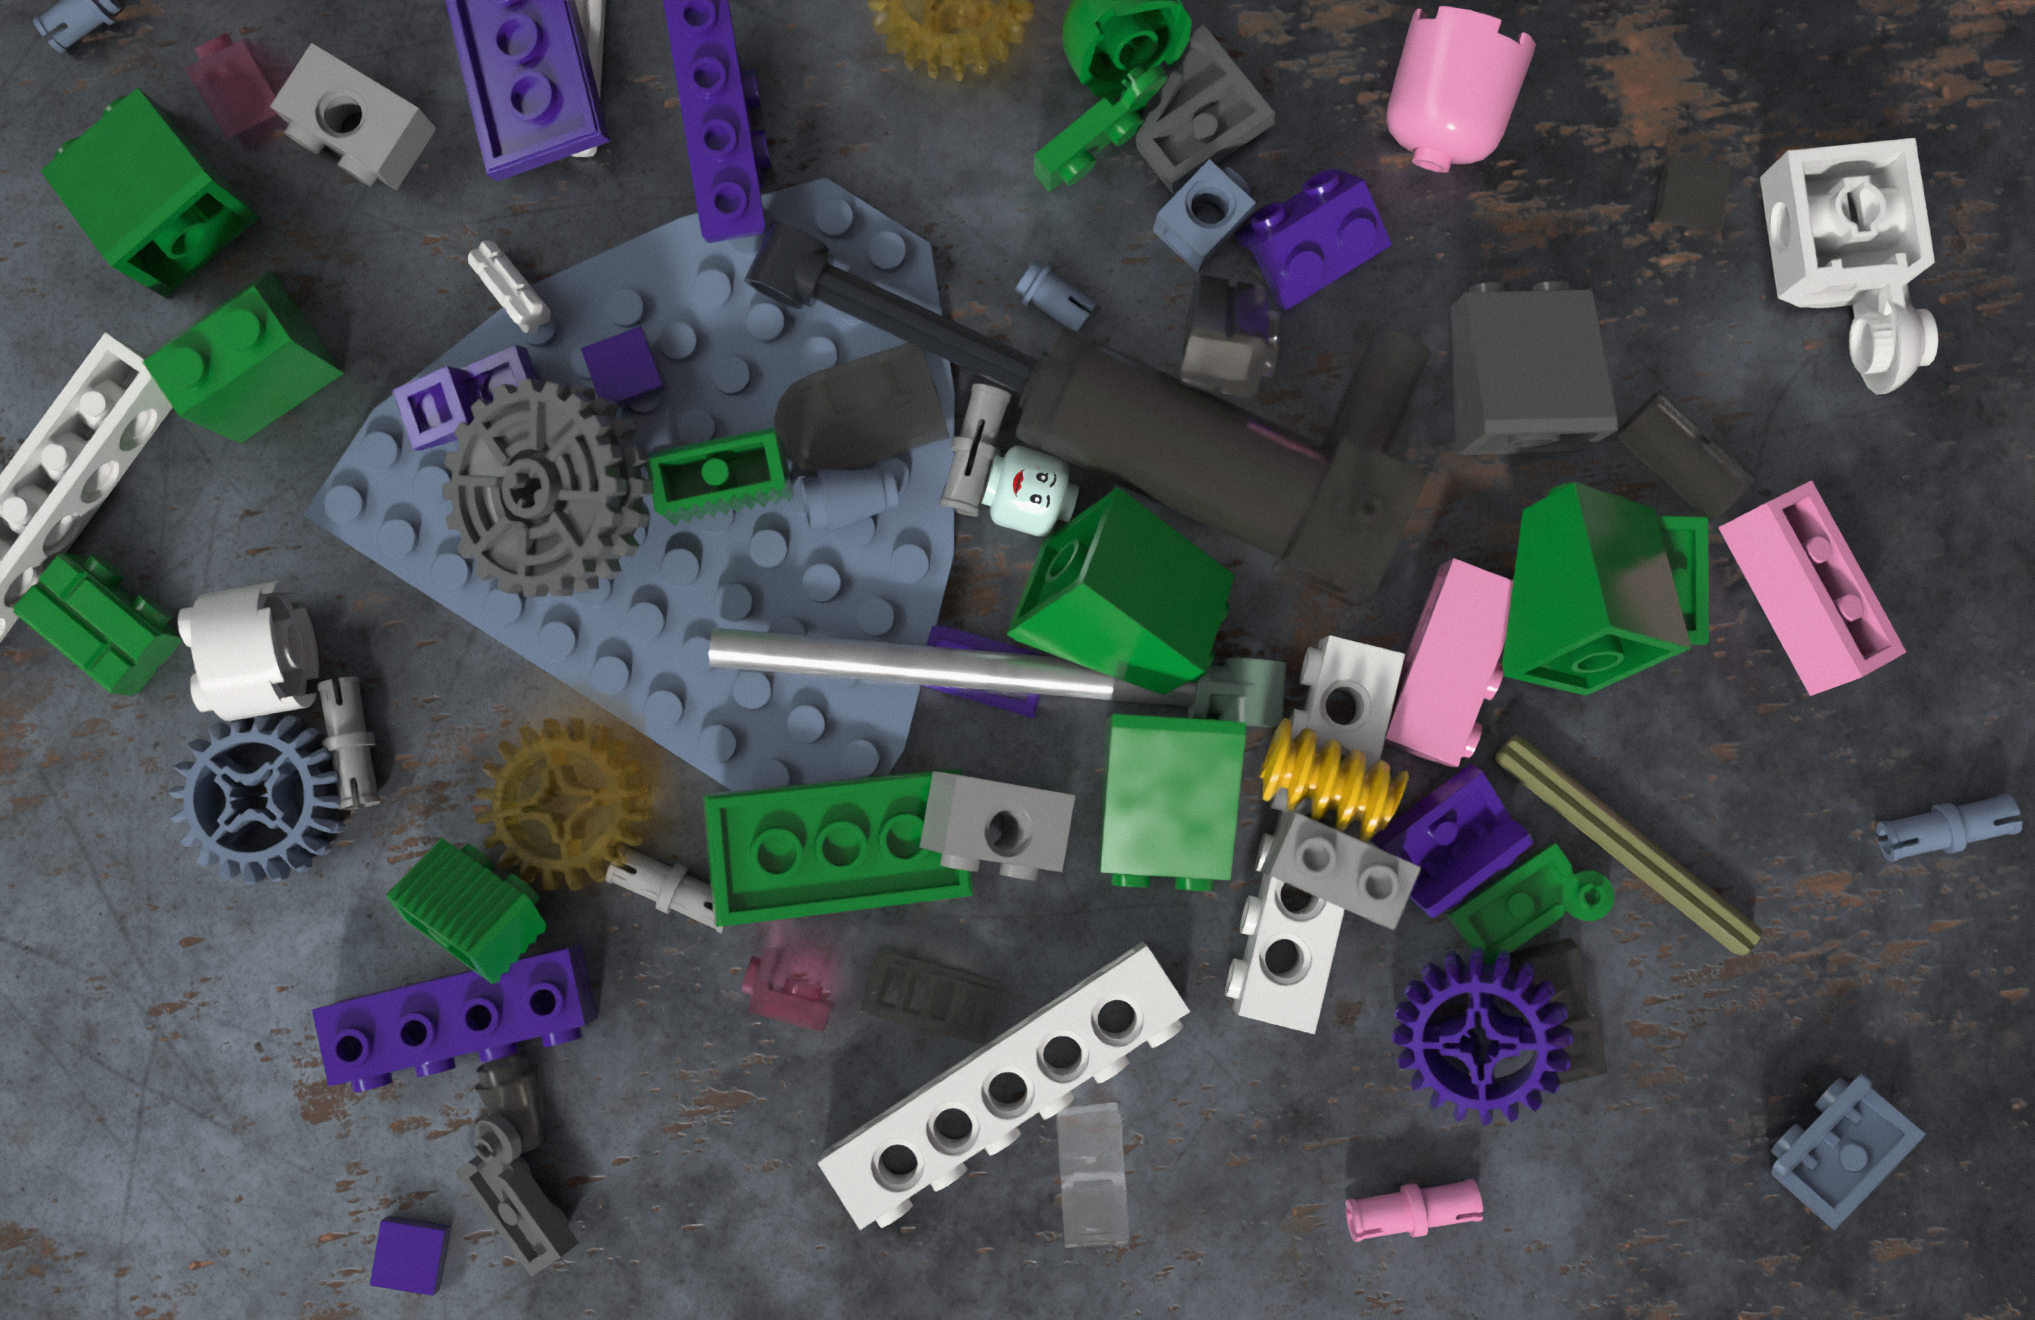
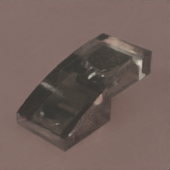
M1571 938L1510 953L1513 972L1517 973L1523 964L1531 962L1535 966V973L1530 984L1534 986L1542 981L1551 980L1555 985V993L1547 1003L1561 1002L1565 1003L1568 1007V1018L1560 1025L1571 1028L1574 1037L1572 1045L1562 1048L1571 1055V1063L1568 1071L1556 1072L1561 1080L1560 1085L1608 1073L1599 1018L1588 1002L1580 949ZM1522 1012L1524 1023H1530Z

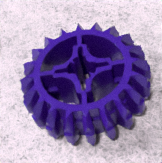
M1480 947L1472 949L1470 965H1464L1461 957L1455 951L1446 954L1444 959L1445 971L1438 965L1428 962L1424 965L1421 972L1424 982L1410 980L1404 990L1410 1001L1399 1002L1395 1009L1394 1016L1403 1024L1394 1028L1392 1041L1394 1044L1406 1047L1398 1056L1397 1063L1399 1068L1418 1069L1412 1076L1410 1086L1413 1091L1423 1090L1430 1086L1434 1089L1429 1102L1433 1110L1443 1106L1446 1100L1455 1103L1454 1117L1457 1122L1464 1120L1467 1116L1468 1108L1479 1110V1119L1486 1126L1492 1122L1494 1109L1500 1108L1504 1117L1512 1123L1519 1116L1518 1101L1536 1112L1541 1108L1543 1101L1540 1090L1555 1094L1560 1088L1561 1081L1556 1072L1568 1071L1570 1067L1571 1055L1562 1048L1573 1044L1574 1034L1571 1028L1560 1025L1568 1018L1569 1010L1567 1005L1561 1002L1547 1003L1555 993V985L1551 980L1542 981L1534 986L1530 984L1535 973V966L1531 962L1523 964L1517 973L1509 970L1511 955L1507 951L1499 953L1495 965L1485 964V953ZM1469 992L1470 1000L1466 1012L1457 1016H1446L1444 1022H1429L1430 1015L1442 1002L1455 995ZM1493 994L1513 1003L1523 1012L1530 1023H1524L1523 1017L1509 1016L1501 1012L1494 1003ZM1479 1012L1481 1013L1482 1028H1485L1487 1038L1491 1039L1485 1059L1483 1058V1046L1479 1043L1478 1035L1472 1032L1473 1028H1475ZM1521 1050H1536L1532 1058L1521 1069L1510 1075L1495 1078L1494 1071L1498 1061L1505 1057L1520 1056ZM1441 1055L1454 1056L1464 1061L1469 1068L1471 1076L1451 1066Z

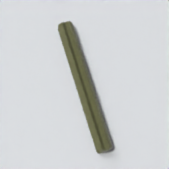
M1513 735L1503 743L1495 756V760L1507 772L1732 953L1744 956L1754 948L1762 936L1759 926L1524 737Z

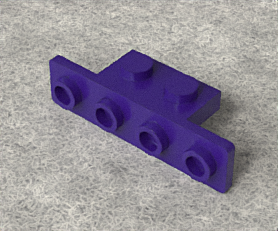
M663 0L702 237L707 243L764 234L767 227L761 191L765 190L761 169L772 168L771 153L766 130L755 131L752 109L762 107L756 70H745L739 56L729 0Z

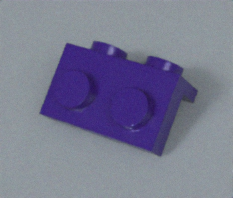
M1334 169L1317 173L1303 183V191L1284 203L1275 202L1260 208L1250 216V224L1235 233L1239 244L1253 252L1277 305L1285 310L1290 309L1392 245L1364 179Z
M1470 763L1387 825L1383 831L1375 834L1370 842L1375 848L1421 867L1409 898L1429 917L1434 918L1446 909L1458 905L1467 893L1495 872L1511 865L1520 853L1533 844L1534 840L1528 830L1510 817L1483 771Z

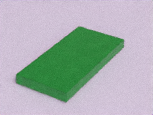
M953 767L703 794L715 926L722 927L973 896L971 871L941 866L942 853L920 848L933 771L963 776L962 769Z

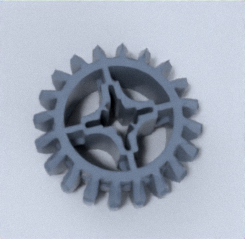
M277 713L256 716L255 720L253 717L232 720L231 727L223 722H214L208 726L211 742L204 739H193L192 742L188 743L191 752L197 760L195 762L179 761L178 764L174 765L181 775L187 777L185 786H173L167 791L171 797L184 799V809L177 810L169 819L174 823H189L191 829L183 835L179 843L183 844L184 847H195L203 844L196 863L205 867L213 866L219 862L218 876L221 878L234 879L241 873L246 884L262 883L266 875L272 882L285 881L289 878L290 867L296 872H306L313 867L310 852L320 856L327 855L333 850L330 842L323 835L324 832L341 833L346 828L340 819L332 816L334 808H340L341 797L335 795V785L339 782L338 771H330L329 769L334 753L333 751L328 752L326 748L318 750L324 733L318 728H309L302 732V719L300 717L286 715L279 721ZM262 744L273 746L282 752L275 762H266L257 771L251 766H240L234 761L243 752ZM300 778L304 787L303 810L296 803L294 795L295 787ZM255 786H265L268 793L261 795L268 797L266 808H257L254 801L260 799L259 797H254ZM220 787L223 789L226 797V805L222 814L219 807ZM263 823L271 829L281 828L288 834L280 843L266 850L253 848L240 841L246 832L256 831Z

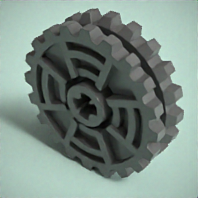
M520 379L518 389L515 385L502 384L493 388L494 401L478 399L471 406L474 420L471 423L459 422L454 432L460 442L457 452H447L444 465L452 470V479L450 482L442 484V498L452 501L453 511L446 517L449 530H459L462 536L457 550L463 559L475 558L478 561L475 570L476 575L483 581L498 578V590L507 594H518L523 590L524 597H546L548 592L552 596H573L574 589L578 593H589L599 589L598 576L602 579H614L622 572L619 558L621 556L634 557L640 547L634 538L636 528L648 527L650 514L642 508V501L644 497L653 494V482L642 477L641 467L649 461L646 448L635 447L632 442V438L638 429L631 419L616 418L619 406L616 402L608 397H598L595 399V389L587 386L574 384L569 389L568 383L547 381L544 386L541 380Z

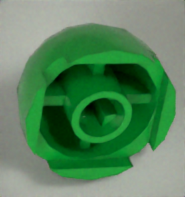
M1071 0L1063 17L1062 47L1076 76L1083 86L1089 87L1093 95L1099 98H1104L1108 95H1111L1113 98H1120V93L1126 88L1125 85H1122L1123 79L1126 77L1130 79L1127 74L1137 66L1142 65L1143 69L1148 71L1155 66H1159L1163 61H1165L1169 68L1178 61L1190 40L1192 21L1180 0Z

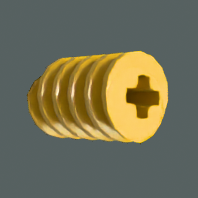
M1284 718L1271 739L1259 770V777L1263 779L1262 799L1269 801L1283 787L1288 790L1286 810L1293 812L1306 798L1312 800V820L1318 822L1330 809L1337 811L1335 830L1343 833L1354 820L1360 821L1359 840L1367 844L1379 830L1383 831L1394 815L1406 788L1409 777L1408 771H1401L1390 781V766L1388 762L1377 760L1365 772L1366 757L1364 752L1358 749L1352 750L1340 762L1341 745L1338 740L1328 739L1316 751L1315 730L1304 728L1291 741L1292 723L1290 719Z

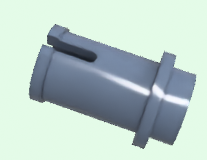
M61 0L43 14L34 17L33 23L39 33L44 36L65 22L67 26L52 36L53 38L48 41L56 51L64 53L68 50L69 46L103 22L108 25L114 24L116 22L114 14L120 11L122 6L119 0Z
M1035 259L1015 289V292L1024 297L1021 304L1027 307L1031 302L1076 335L1099 301L1095 298H1090L1052 270L1055 265L1050 261L1045 266Z

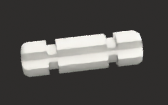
M482 241L479 249L470 250L468 255L469 265L481 277L487 288L524 333H537L540 325L549 323L550 309L494 241Z

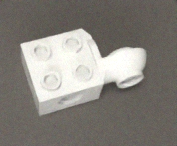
M1908 138L1787 151L1760 177L1777 296L1779 299L1800 308H1829L1853 305L1855 319L1849 332V349L1852 363L1857 371L1860 372L1866 386L1876 395L1894 391L1903 385L1919 366L1930 365L1934 361L1938 347V329L1935 319L1927 309L1915 310L1911 305L1908 282L1935 263L1916 139Z

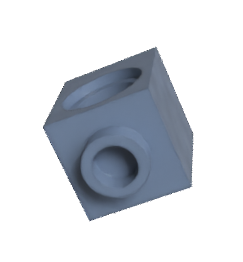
M1209 159L1157 213L1153 232L1198 273L1249 220L1256 202L1250 197L1252 192L1249 185L1238 173L1228 167H1224L1221 170ZM1202 201L1212 202L1221 209L1224 219L1214 224L1203 223L1194 216L1191 207Z

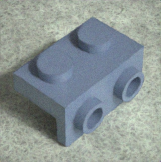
M1861 1073L1851 1084L1847 1083L1842 1077L1836 1080L1815 1104L1823 1112L1806 1131L1797 1123L1793 1125L1770 1151L1778 1158L1772 1167L1771 1175L1834 1231L1925 1136L1921 1129L1871 1088L1873 1081L1864 1073Z

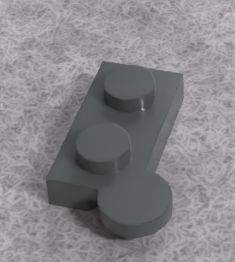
M494 1113L489 1114L475 1126L476 1139L474 1144L477 1147L474 1148L478 1155L458 1169L456 1173L532 1277L561 1258L579 1242L569 1229L567 1218L562 1210L548 1200L532 1178L528 1163L520 1155L522 1144L515 1127L503 1116Z

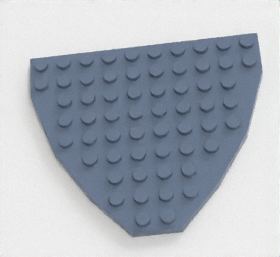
M826 177L761 195L767 227L764 234L707 243L701 234L698 213L680 217L531 285V287L551 311L549 323L540 325L537 333H524L503 307L409 381L416 380L445 366L461 369L513 345L527 348L537 379L541 380L544 386L549 381L568 383L569 389L574 384L595 389L580 348L641 326L646 333L666 390L618 407L616 418L631 419L638 429L632 438L634 446L646 448L647 453L775 427L783 440L794 492L790 502L781 498L776 505L769 500L765 507L756 503L752 510L743 506L739 513L731 508L727 515L718 511L714 518L706 513L702 520L693 516L689 523L680 519L675 526L655 512L651 494L644 497L642 501V508L650 514L648 527H637L634 538L640 547L634 557L621 556L619 558L622 572L614 579H602L598 576L599 589L589 593H578L574 589L573 596H552L548 592L546 597H524L523 590L518 594H507L498 590V578L483 581L475 574L478 561L475 558H462L457 550L462 536L459 530H449L446 517L453 511V505L451 500L442 498V484L451 481L452 470L444 465L447 452H457L460 444L459 440L421 451L413 450L393 393L373 409L303 516L731 791L891 774L906 750L922 688L921 684L709 666L712 628L931 646L955 559L954 508L939 505L944 495L955 454L954 451L949 450L952 438L955 437V391L950 361L818 300L812 307L803 305L801 309H795L761 294L744 281L771 222L780 221L795 226L824 243L829 248L828 253L834 255L833 266L942 315L931 244ZM595 390V399H597L598 396ZM645 464L641 467L642 477L648 479ZM815 469H878L879 471L892 469L897 485L899 505L827 533L825 527L810 529L804 510L800 479L815 476Z

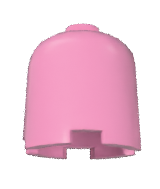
M1439 6L1436 19H1426L1427 14L1422 9L1414 11L1387 105L1386 122L1389 132L1397 142L1414 153L1412 162L1415 165L1431 171L1445 173L1449 172L1451 164L1464 165L1484 160L1494 152L1505 133L1536 44L1532 37L1524 32L1518 35L1517 41L1499 34L1501 20L1493 16L1467 9Z

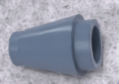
M815 469V476L800 479L803 505L810 529L825 527L827 533L899 505L897 485L892 469L881 471L878 469Z

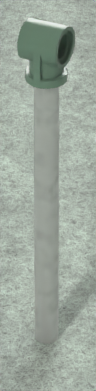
M712 628L709 651V666L1186 706L1189 719H1205L1206 715L1219 716V720L1246 722V726L1278 727L1283 720L1287 663L1272 660L1224 658L1223 665L1212 664L1206 674L1194 683L1188 681L1163 696L1064 658L724 628Z

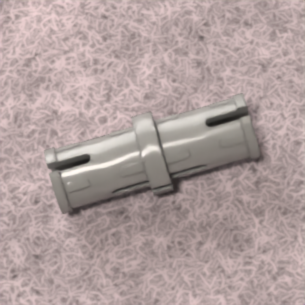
M985 384L972 385V395L960 436L953 437L949 450L954 451L955 454L944 495L939 503L940 506L954 508L955 513L978 517V507L990 466L995 455L1000 456L1001 453L996 444L1007 403L1010 402L1011 398L1010 393ZM984 425L971 474L966 476L979 427Z
M339 678L343 699L342 704L340 702L338 685L334 684L332 679L317 684V689L320 692L328 738L322 740V746L328 752L333 751L334 754L332 757L333 771H338L339 776L336 790L337 795L341 797L338 810L359 809L355 788L356 782L360 803L364 804L365 807L381 803V798L377 791L370 749L375 747L376 743L374 733L367 732L359 688L360 678Z
M623 843L619 847L613 859L635 868L637 873L633 874L610 864L605 877L606 882L615 883L634 893L656 901L655 908L666 914H669L673 909L716 929V932L722 934L727 926H715L713 910L708 907V904L712 903L711 884L690 876V868L676 863L672 868L630 848L627 844Z

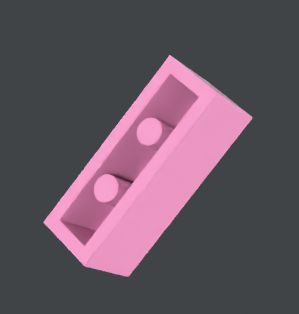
M1812 480L1718 527L1810 696L1864 677L1907 652Z
M1455 558L1440 565L1403 661L1384 744L1442 767H1458L1461 758L1468 760L1472 756L1482 732V724L1475 721L1483 699L1491 700L1494 697L1504 675L1502 664L1498 663L1506 639L1513 587L1512 580Z

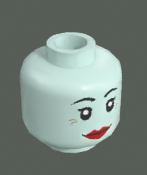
M1014 446L1007 451L1005 457L995 455L981 504L990 506V515L994 523L1038 537H1044L1053 530L1057 519L1066 522L1070 521L1076 504L1079 485L1068 482L1069 465L1061 457L1023 446Z

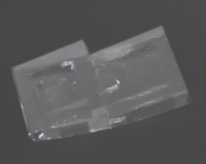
M1120 1102L1068 1105L1056 1114L1065 1248L1129 1244L1127 1188L1124 1173Z

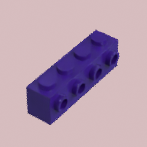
M582 943L519 958L516 963L510 964L509 971L501 974L499 982L494 984L487 981L474 970H468L312 1009L328 1087L351 1082L353 1093L393 1083L391 1072L415 1066L417 1078L456 1068L454 1057L478 1051L480 1062L511 1056L519 1053L517 1042L541 1036L544 1047L582 1038L580 1027L598 1019Z

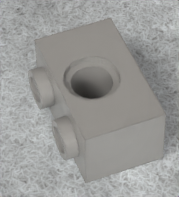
M313 43L310 44L270 106L289 124L284 133L292 140L316 155L320 153L323 147H326L342 157L337 166L358 181L371 187L377 178L396 191L437 129L417 106ZM362 113L361 122L356 129L348 133H341V126L348 116Z
M933 771L920 848L942 853L941 866L978 872L980 860L1001 863L1000 875L1037 881L1039 869L1063 872L1075 795ZM1000 812L1004 820V830L1001 837L992 843L988 833L989 824L992 818Z
M1285 812L1260 872L1379 925L1395 930L1421 867L1299 813Z

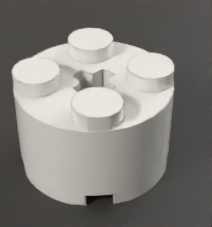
M278 580L205 593L197 598L193 607L180 610L178 616L180 635L186 646L192 649L196 673L191 677V695L200 712L213 710L223 720L232 721L306 708L314 703L317 693L305 694L307 680L319 678L317 644L306 607L293 609L286 596L298 593L290 582Z

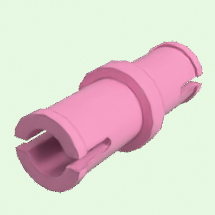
M1472 1178L1465 1179L1463 1182L1421 1189L1416 1183L1404 1184L1400 1187V1192L1361 1199L1351 1198L1345 1201L1347 1224L1354 1242L1403 1232H1409L1413 1238L1426 1236L1428 1228L1483 1220L1481 1213L1483 1212L1482 1198L1479 1188Z

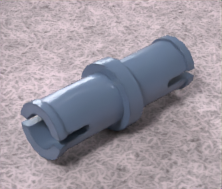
M2004 793L1994 798L1955 806L1951 802L1934 804L1931 812L1893 821L1878 822L1876 834L1878 836H1888V839L1878 840V844L1884 857L1889 862H1894L1900 858L1940 849L1948 854L1961 852L1966 848L1967 843L2006 834H2018L2022 829V821L2019 819L2009 820L2008 817L2021 815L2014 798L2010 794Z

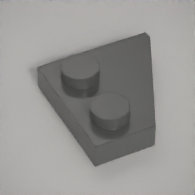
M1202 25L1194 32L1191 38V48L1178 71H1172L1163 87L1161 101L1157 108L1149 112L1137 133L1136 148L1171 193L1174 194L1209 159L1216 165L1271 127L1275 121V112L1205 25Z

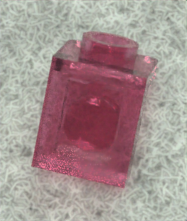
M226 32L193 49L200 61L184 69L227 139L278 114L270 107L278 94L252 52L255 50V47L249 37L233 43Z
M770 945L764 949L762 958L752 955L741 991L743 994L751 995L747 1012L824 1032L829 1025L835 1001L821 998L823 987L793 978H786L784 988L774 985L784 948Z

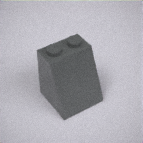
M1548 281L1533 285L1532 291H1508V285L1505 283L1489 282L1471 286L1469 292H1464L1451 307L1456 455L1582 452L1618 430L1617 413L1592 290H1571L1570 282Z

